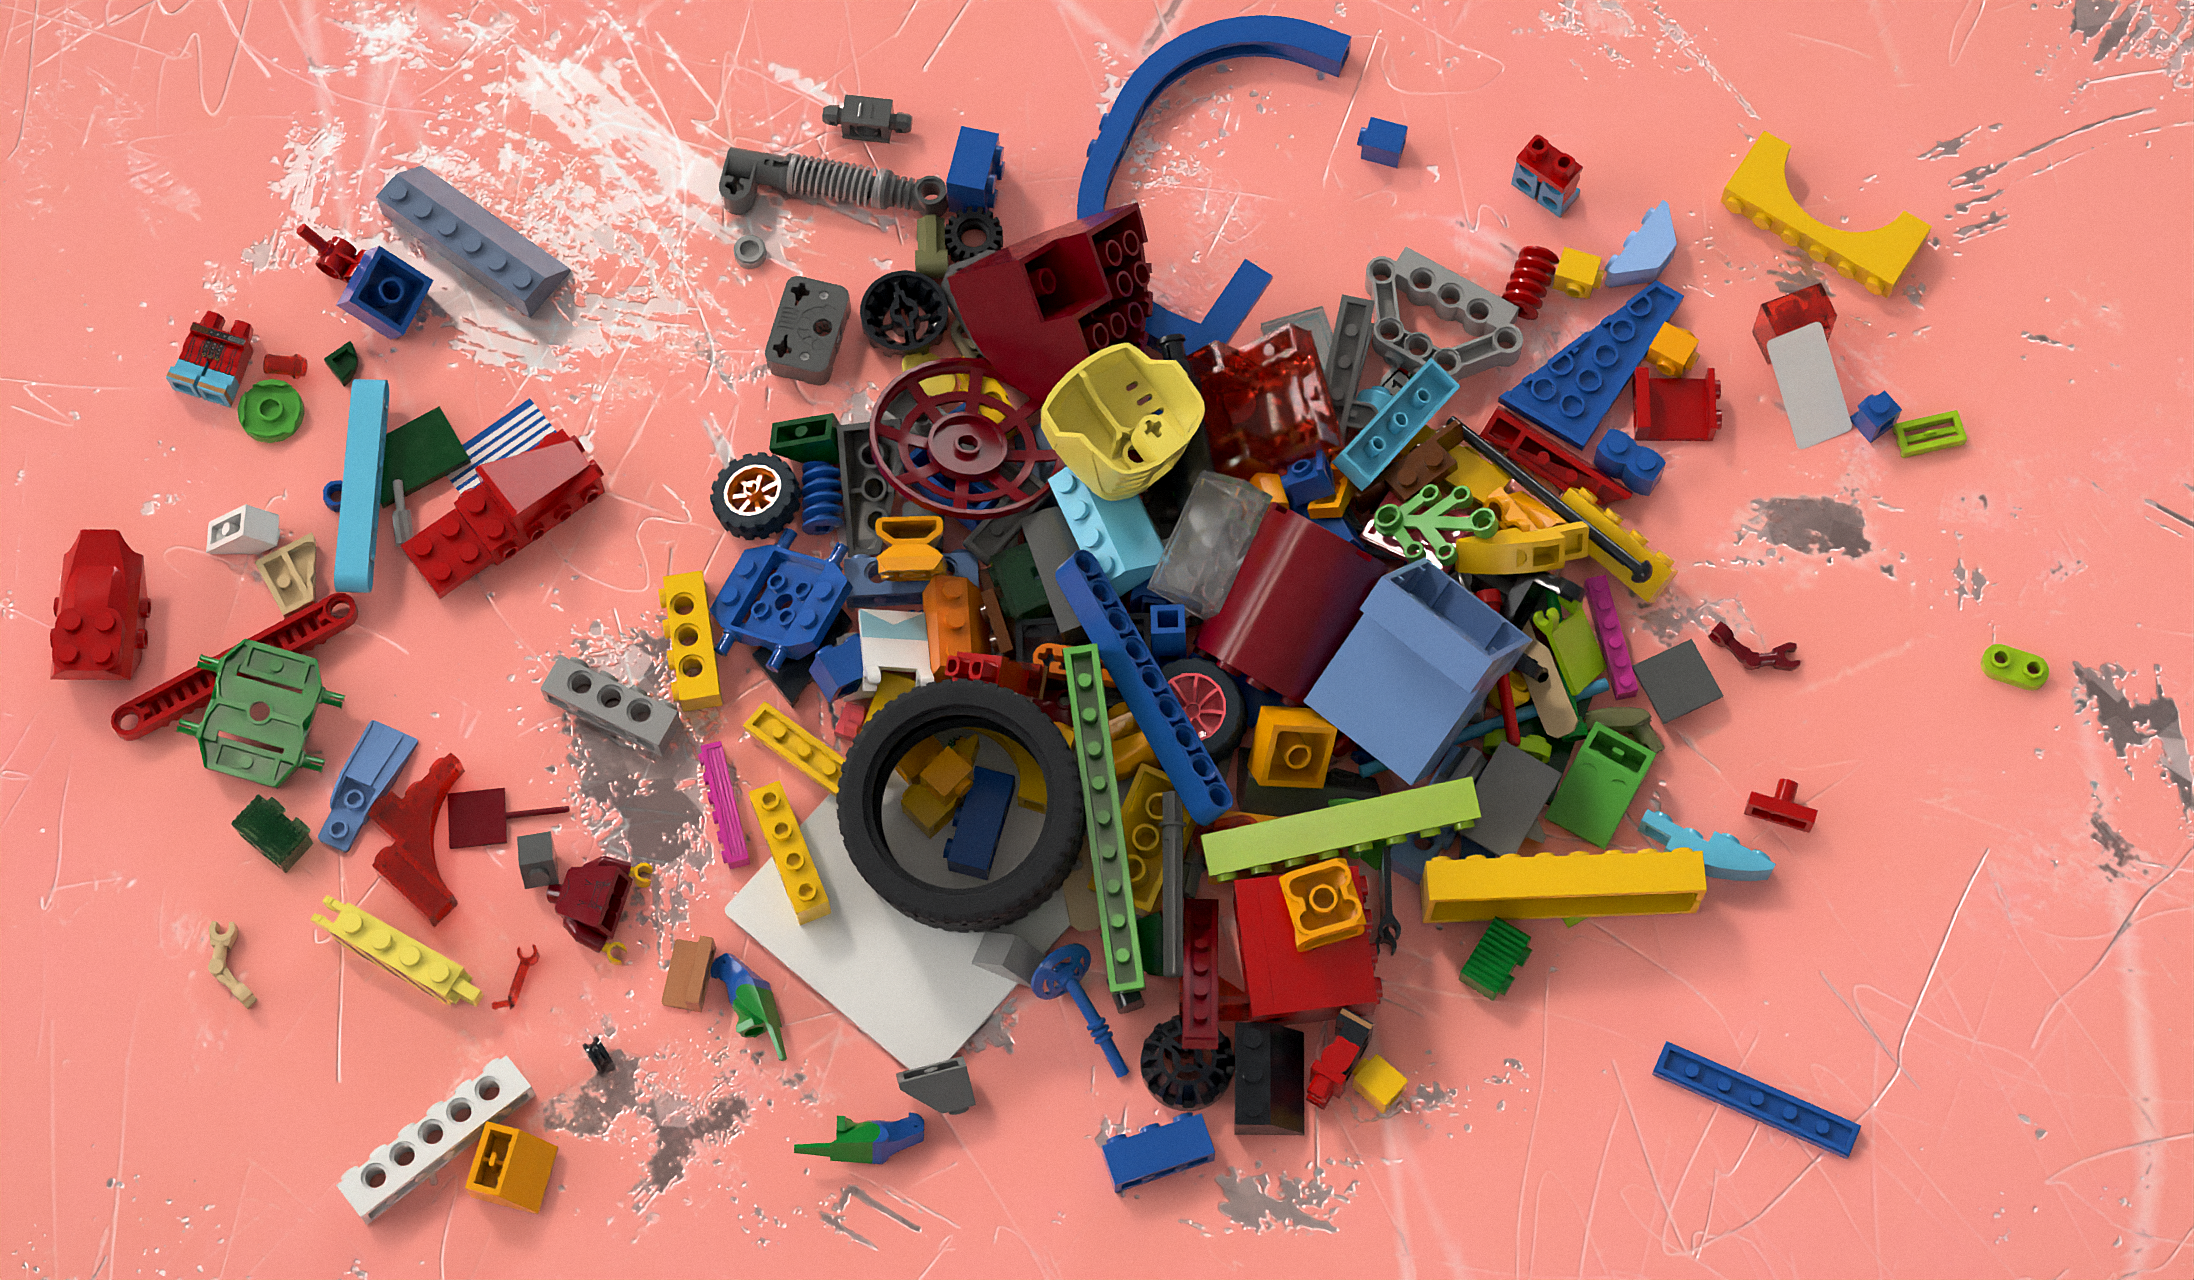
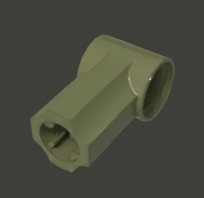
M932 214L924 215V217L917 219L918 250H915V270L931 279H944L949 267L948 249L945 247L944 218Z

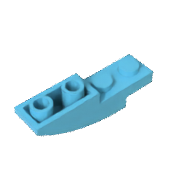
M1647 809L1637 830L1665 845L1664 852H1672V850L1680 847H1689L1693 851H1703L1705 876L1732 881L1768 880L1776 865L1770 861L1771 859L1767 854L1757 849L1751 851L1740 845V841L1731 834H1720L1714 831L1708 842L1703 839L1702 834L1688 827L1684 829L1676 825L1670 816L1660 811H1655L1654 813Z

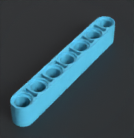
M354 379L352 382L334 569L336 592L370 593L372 591L390 397L388 380Z

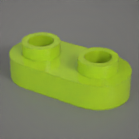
M2003 644L1989 646L1985 650L1980 662L1982 671L1989 678L2028 691L2041 688L2049 676V667L2043 658ZM1994 657H2003L2005 659V663H1998ZM2027 667H2035L2038 673H2029Z
M1494 729L1492 733L1484 736L1482 747L1484 753L1493 756L1501 741L1507 742L1505 730ZM1528 735L1526 738L1520 737L1521 743L1516 748L1543 763L1550 761L1552 746L1546 742L1545 738L1538 735Z

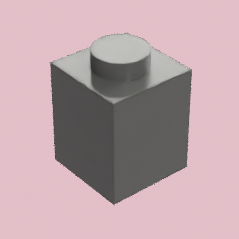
M551 831L518 836V861L525 889L559 884L557 853Z

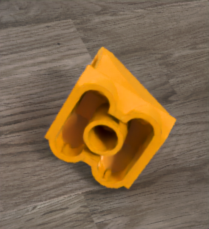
M1499 487L1487 496L1482 507L1489 508L1495 513L1499 521L1497 531L1517 527L1524 533L1568 524L1562 517L1524 491L1506 494Z
M881 517L876 520V534L889 546L888 549L876 557L878 561V574L881 575V580L891 582L930 581L935 574L947 576L948 565L946 560L935 548L944 530V523L941 517Z
M1126 702L1118 703L1108 710L1117 782L1135 777L1141 763L1156 769L1161 768V763Z
M1335 858L1294 870L1279 878L1295 928V944L1299 952L1355 937L1364 932L1363 925H1367L1351 877V871L1345 858Z

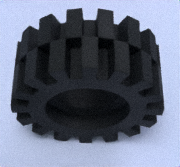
M972 206L967 207V213L964 214L960 209L956 211L957 218L953 215L949 218V225L946 224L945 245L946 249H948V255L951 254V260L954 263L958 260L964 261L987 250L999 251L1003 247L1002 226H1000V220L998 217L993 219V212L990 210L984 214L983 207H978L977 212H973ZM977 229L983 231L987 238L982 245L969 247L962 242V235L968 230Z

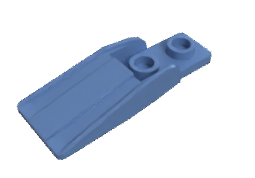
M375 720L369 722L339 774L330 798L331 812L318 834L320 842L345 853L350 850L363 824L366 825L411 757L418 745L416 738Z

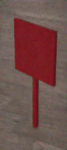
M505 788L448 793L449 848L457 849L507 843L506 819L567 813L570 811L569 806L506 812Z

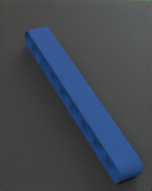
M1084 549L1077 550L1055 572L1056 581L1091 643H1097L1103 664L1190 816L1198 824L1209 826L1232 807L1233 796L1098 560L1089 551Z

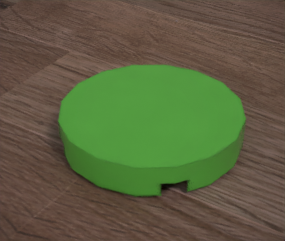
M276 379L263 380L252 385L253 388L248 392L245 391L240 398L237 408L238 418L247 435L253 439L265 443L280 442L294 435L301 426L305 414L303 401L299 393L287 382Z

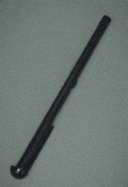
M1455 416L1450 417L1446 424L1449 425L1457 418ZM1462 423L1465 442L1568 523L1580 521L1586 523L1589 526L1588 538L1620 564L1630 569L1633 573L1631 581L1644 583L1651 578L1653 567L1648 560L1642 563L1636 560L1627 551Z

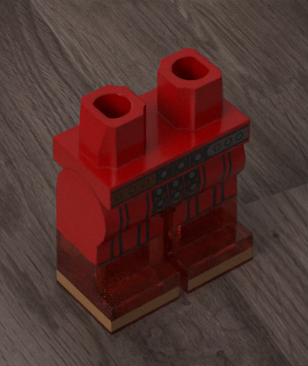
M957 651V656H948L945 668V675L953 677L952 681H957L958 679H968V681H973L974 679L982 680L986 684L991 682L998 684L1002 688H1009L1016 695L1021 694L1026 698L1038 700L1044 699L1049 666L1042 664L1009 661V658L1004 656Z

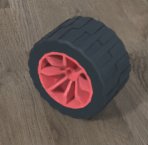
M1183 658L1163 666L1161 672L1214 764L1216 765L1221 760L1227 759L1242 743V738L1246 734L1248 727L1247 719H1249L1246 700L1235 680L1231 678L1226 670L1217 666L1216 663L1209 660L1205 661L1201 658Z

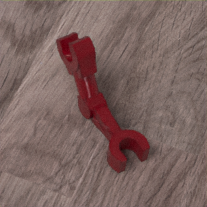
M1722 621L1714 627L1708 636L1716 645L1730 650L1747 670L1773 665L1774 669L1793 671L1800 666V660L1790 661L1785 657V653L1795 652L1797 643H1785L1773 648L1768 653L1759 654V652H1752L1750 648L1742 645L1734 638L1732 630Z

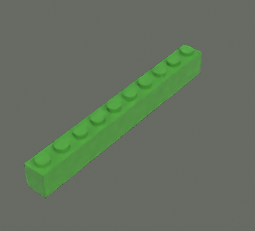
M1097 643L1063 648L1110 993L1114 995L1146 990L1099 648Z

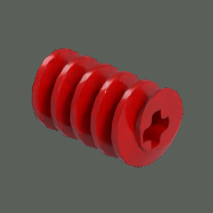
M1526 246L1519 252V259L1515 262L1514 270L1510 274V281L1506 284V292L1503 293L1502 298L1519 307L1517 317L1526 320H1536L1539 315L1536 309L1542 308L1543 301L1540 298L1546 297L1547 290L1545 287H1549L1552 282L1549 276L1555 275L1556 268L1553 265L1559 264L1560 260L1556 254L1547 248Z

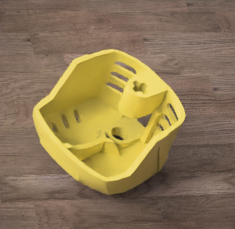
M1121 343L1102 349L1089 356L1071 369L1055 385L1041 409V429L1052 449L1056 451L1067 467L1093 493L1108 501H1118L1132 498L1145 491L1173 468L1196 433L1203 419L1205 406L1200 393L1176 360H1151L1140 349L1130 343ZM1136 384V388L1131 391L1126 390V387ZM1146 396L1151 397L1149 401L1145 402L1142 405H1138L1137 402L1141 399L1145 398ZM1158 410L1163 411V413L1160 415L1153 414ZM1135 449L1144 461L1141 463L1133 462L1128 457V451Z

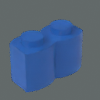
M1609 429L1597 446L1593 460L1594 465L1601 472L1609 477L1621 479L1627 488L1643 496H1650L1661 480L1666 464L1665 460L1657 452L1644 446H1637L1636 442L1629 435L1616 429Z

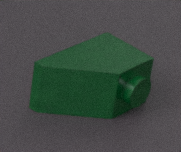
M834 413L772 423L769 450L773 454L803 464L810 461H823L831 465L838 464L840 460L837 425L841 424Z

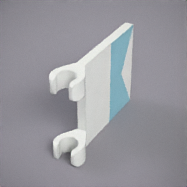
M859 609L858 620L863 662V690L865 692L877 691V685L881 681L880 670L916 672L915 687L919 685L921 687L927 686L926 683L934 681L930 667L925 613Z

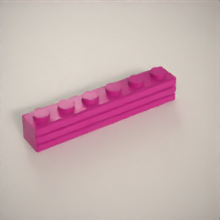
M1606 575L1587 578L1583 587L1587 590L1586 598L1604 661L1607 665V672L1615 700L1636 697L1639 689Z
M718 741L701 745L702 753H699L698 756L700 765H705L706 772L703 773L705 785H710L711 792H707L710 805L714 804L715 811L712 812L714 824L719 823L720 831L716 833L719 844L723 843L725 849L721 851L723 863H728L730 869L750 865L722 743Z

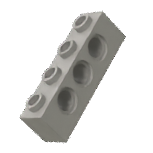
M559 655L540 688L545 701L653 753L663 756L681 724V719L675 705L664 699H659V701L647 697L648 694L643 689L635 685L626 687L618 683V679L606 671L601 670L600 673L589 669L588 664L577 657L572 656L568 659ZM582 684L591 685V688L586 693L580 694L575 692L576 688ZM611 698L621 700L616 707L608 708L604 706ZM647 712L650 714L649 718L643 722L634 720L638 713Z

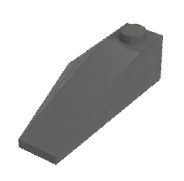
M902 419L881 420V423L900 430ZM870 422L837 425L849 558L858 554L870 556L882 553L884 542L876 534L875 523L878 518L890 517L896 490L880 473L872 457L869 445ZM878 435V445L884 463L894 476L900 475L902 461L898 452V442Z
M1239 747L1236 799L1240 812L1281 817L1328 808L1329 799L1350 798L1365 800L1381 796L1376 778L1366 777L1363 779L1358 773L1339 768H1333L1330 772H1327L1323 789L1259 786L1247 767L1251 748Z

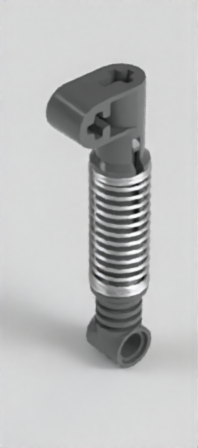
M730 147L719 182L723 206L729 213L734 215H742L752 208L759 184L779 187L784 193L796 195L800 191L801 196L807 192L808 197H810L814 193L815 198L821 195L824 200L828 196L831 201L835 197L836 202L842 198L843 203H846L849 199L850 204L856 201L858 206L863 202L865 207L869 204L871 198L870 205L872 208L885 210L888 207H895L897 204V208H903L904 206L905 209L910 210L912 207L913 211H919L923 217L924 215L932 214L941 217L948 209L947 188L944 181L939 177L925 176L915 181V178L910 177L908 180L906 176H902L900 179L899 175H895L892 170H887V168L878 170L877 167L871 169L869 165L864 168L862 164L857 167L855 163L850 166L848 162L843 164L841 161H838L836 163L834 159L829 162L827 158L822 161L820 157L816 159L813 156L808 158L806 155L801 157L800 154L789 153L783 156ZM735 180L740 182L741 190L737 191ZM929 195L938 196L936 199L933 200L925 199Z

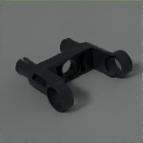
M1547 571L1496 574L1515 583L1504 601L1499 614L1521 631L1545 589L1571 603L1573 600L1581 603L1587 593V590L1564 577L1558 578ZM1523 653L1514 665V668L1538 680L1544 669L1538 665V661L1527 656L1526 653Z

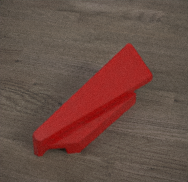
M1501 406L1496 408L1479 435L1483 439L1509 449L1506 455L1565 492L1570 487L1577 488L1578 490L1582 487L1586 488L1598 498L1595 502L1598 506L1630 499L1633 494L1631 490Z

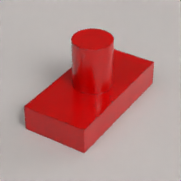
M1782 778L1778 780L1774 797L1751 791L1744 814L1810 833L1818 810L1795 804L1794 800L1798 783Z

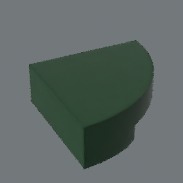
M347 342L324 358L325 364L341 384L346 386L354 377L358 367V357L352 342Z

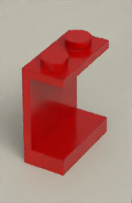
M1635 367L1632 378L1634 441H1713L1716 430H1721L1722 410H1716V399L1721 397V381L1715 380V368H1708L1705 379L1649 378V367Z

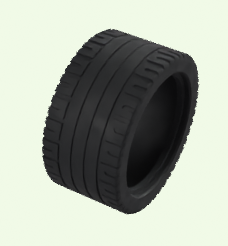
M945 679L939 683H936V681L926 683L927 686L923 687L919 685L912 688V691L908 693H901L894 701L890 700L884 704L885 707L881 711L878 709L872 715L873 718L870 721H866L862 726L861 733H857L852 741L854 743L852 748L849 747L845 755L847 758L840 770L842 775L838 779L837 787L839 791L836 795V803L839 809H836L837 819L839 820L840 834L844 837L842 841L845 849L848 851L852 863L857 867V871L871 888L893 908L916 922L935 929L942 928L944 931H958L960 933H969V930L983 932L988 929H998L1001 925L1015 923L1014 921L1029 916V912L1032 910L1035 912L1042 907L1041 905L1044 902L1050 900L1053 897L1054 891H1058L1061 888L1064 880L1072 872V865H1075L1077 862L1079 851H1081L1083 845L1082 838L1086 832L1083 786L1078 765L1065 737H1063L1056 724L1052 722L1045 712L1042 713L1036 704L1031 703L1021 694L1016 695L1009 688H1002L998 684L991 682L986 684L984 681L976 679L973 681H968V679H958L957 681ZM953 728H982L1000 733L1017 742L1040 766L1047 792V810L1044 825L1036 844L1028 856L1014 870L1000 879L986 885L964 889L935 886L909 874L900 867L893 857L885 839L882 825V802L885 788L898 762L912 747L922 740L941 731Z

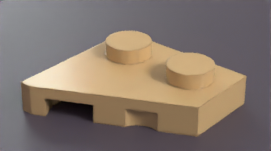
M312 532L255 561L259 572L285 619L316 603V539Z

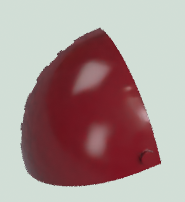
M1138 202L1100 212L1042 232L994 252L947 277L951 293L954 296L963 322L982 354L1013 385L1044 403L1055 385L1077 364L1094 353L1121 343H1130L1143 353L1145 352L1149 334L1145 331L1146 317L1152 316L1153 292L1148 291L1152 263H1146L1143 243L1148 242Z

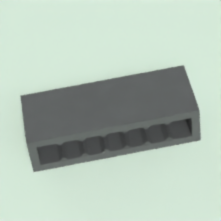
M1047 508L1019 518L1065 645L1069 646L1089 638L1055 578L1057 569L1072 554L1080 550L1061 508Z

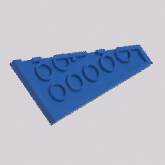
M1655 280L1629 299L1626 305L1614 314H1609L1601 320L1600 324L1589 332L1586 331L1551 357L1536 372L1530 373L1523 378L1521 383L1512 390H1507L1500 395L1498 403L1583 451L1634 375L1635 367H1639L1646 357L1649 346L1664 322L1668 323L1683 302L1684 295Z

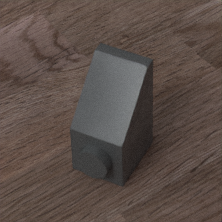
M963 1056L896 1073L901 1091L942 1114L947 1112L950 1115L961 1114L968 1111L970 1106L976 1105Z

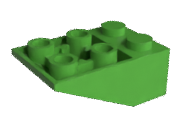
M1596 721L1544 818L1605 851L1649 773L1657 753Z

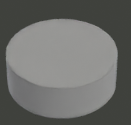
M743 236L734 245L735 260L743 268L755 269L766 260L765 244L757 236Z

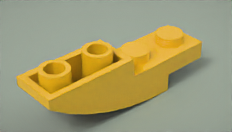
M1580 521L1524 533L1516 527L1497 531L1493 537L1488 539L1480 538L1476 535L1456 539L1458 559L1455 564V570L1459 573L1521 574L1561 569L1565 567V561L1588 557L1589 526Z

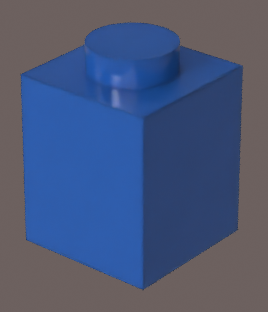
M1370 117L1368 127H1361L1357 146L1362 147L1361 159L1398 169L1406 143L1408 126Z

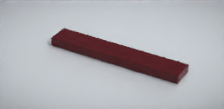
M1184 899L1182 1049H1218L1219 899Z

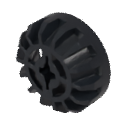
M902 270L883 275L868 287L862 298L860 318L863 333L866 334L870 345L874 349L880 348L883 350L884 356L889 358L893 354L901 355L902 358L906 355L920 352L922 356L929 353L931 346L939 345L942 342L943 333L945 330H948L949 312L946 296L933 279L922 273ZM918 307L925 312V315L919 316ZM901 309L907 315L909 326H907L905 319L902 317ZM890 310L891 324L883 325L885 315ZM928 321L927 330L919 339H916L920 323ZM893 330L898 336L904 337L905 343L891 339L886 332Z
M1180 1015L1172 1016L1170 1021L1157 1024L1150 1036L1145 1039L1140 1057L1142 1079L1149 1093L1162 1105L1178 1111L1201 1110L1217 1102L1230 1086L1235 1060L1231 1042L1228 1036H1225L1219 1030L1218 1026V1049H1210L1212 1062L1209 1066L1203 1061L1201 1049H1182V1043L1179 1044L1174 1040V1038L1182 1035L1183 1018ZM1164 1052L1165 1057L1172 1062L1173 1072L1171 1074L1164 1065ZM1190 1056L1194 1058L1193 1065L1191 1063H1187L1185 1066L1181 1065V1057L1185 1060Z

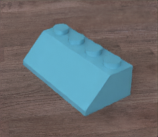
M1068 467L1047 479L1080 550L1084 549L1095 556L1118 597H1121L1171 564L1139 494L1132 498L1118 501L1105 500L1093 493Z

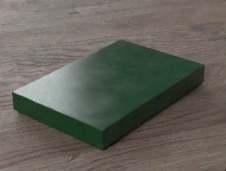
M440 406L386 434L380 499L383 509L395 503L392 483L394 480H402L405 498L471 463L469 456Z

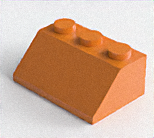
M935 574L922 592L930 667L936 683L953 678L945 675L949 655L957 656V651L991 655L990 624H985L979 605L984 603L981 595L983 591L965 577Z

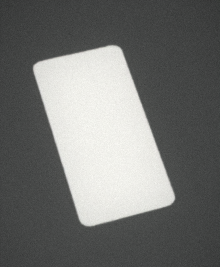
M1814 322L1767 342V349L1797 447L1805 449L1850 431L1852 423L1822 324Z

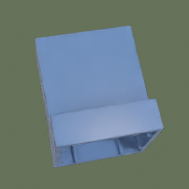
M1425 557L1380 578L1359 609L1364 614L1303 701L1410 785L1433 773L1498 679L1512 670L1533 640Z

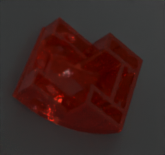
M1288 322L1240 349L1215 340L1186 356L1187 360L1192 362L1194 374L1202 382L1201 397L1205 406L1204 420L1219 487L1247 485L1256 473H1271L1284 476L1287 475V466L1302 459L1316 457V451L1319 449H1323L1325 456L1328 457L1345 448L1311 330L1303 329Z

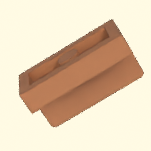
M700 935L698 942L682 939L675 941L661 1000L663 1006L702 1013L710 979V969L717 948L714 938Z

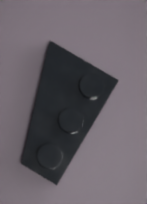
M841 608L818 649L799 660L786 657L778 673L769 670L765 666L773 651L762 646L752 654L753 660L793 708L799 700L800 694L814 680L809 669L816 658L815 654L825 646L832 645L833 648L838 646L836 638L848 633L853 627V622Z

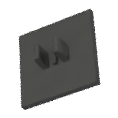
M1692 639L1632 666L1635 675L1663 725L1724 696Z

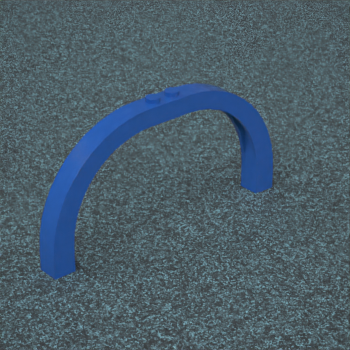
M1255 15L1228 18L1208 23L1185 32L1164 44L1134 71L1120 91L1110 113L1105 112L1099 124V131L1101 132L1097 140H1091L1086 153V157L1089 158L1082 174L1078 192L1077 220L1105 211L1111 184L1139 123L1152 103L1178 79L1205 65L1221 60L1254 56L1289 60L1339 78L1350 53L1352 36L1301 19ZM1153 301L1152 316L1146 317L1145 331L1149 334L1147 346L1162 354L1161 348H1158L1156 345V341L1163 336L1180 333L1186 337L1185 347L1200 323L1168 311Z

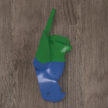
M724 953L716 958L710 969L711 978H719V980L724 981L726 984L729 1002L738 1015L736 1032L745 1038H755L768 1031L779 1060H787L780 1031L782 1024L770 983L763 980L733 954Z
M909 1112V1117L892 1122L867 1120L856 1123L846 1118V1116H837L836 1140L830 1143L794 1144V1153L830 1157V1161L883 1164L895 1153L924 1141V1119L917 1113Z

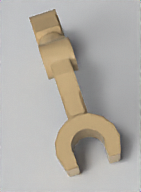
M212 921L209 926L210 945L213 947L212 959H210L208 970L212 976L227 986L231 993L249 1009L258 999L248 987L232 975L226 963L227 950L232 949L238 937V927L234 922H229L228 931L220 935L219 923Z

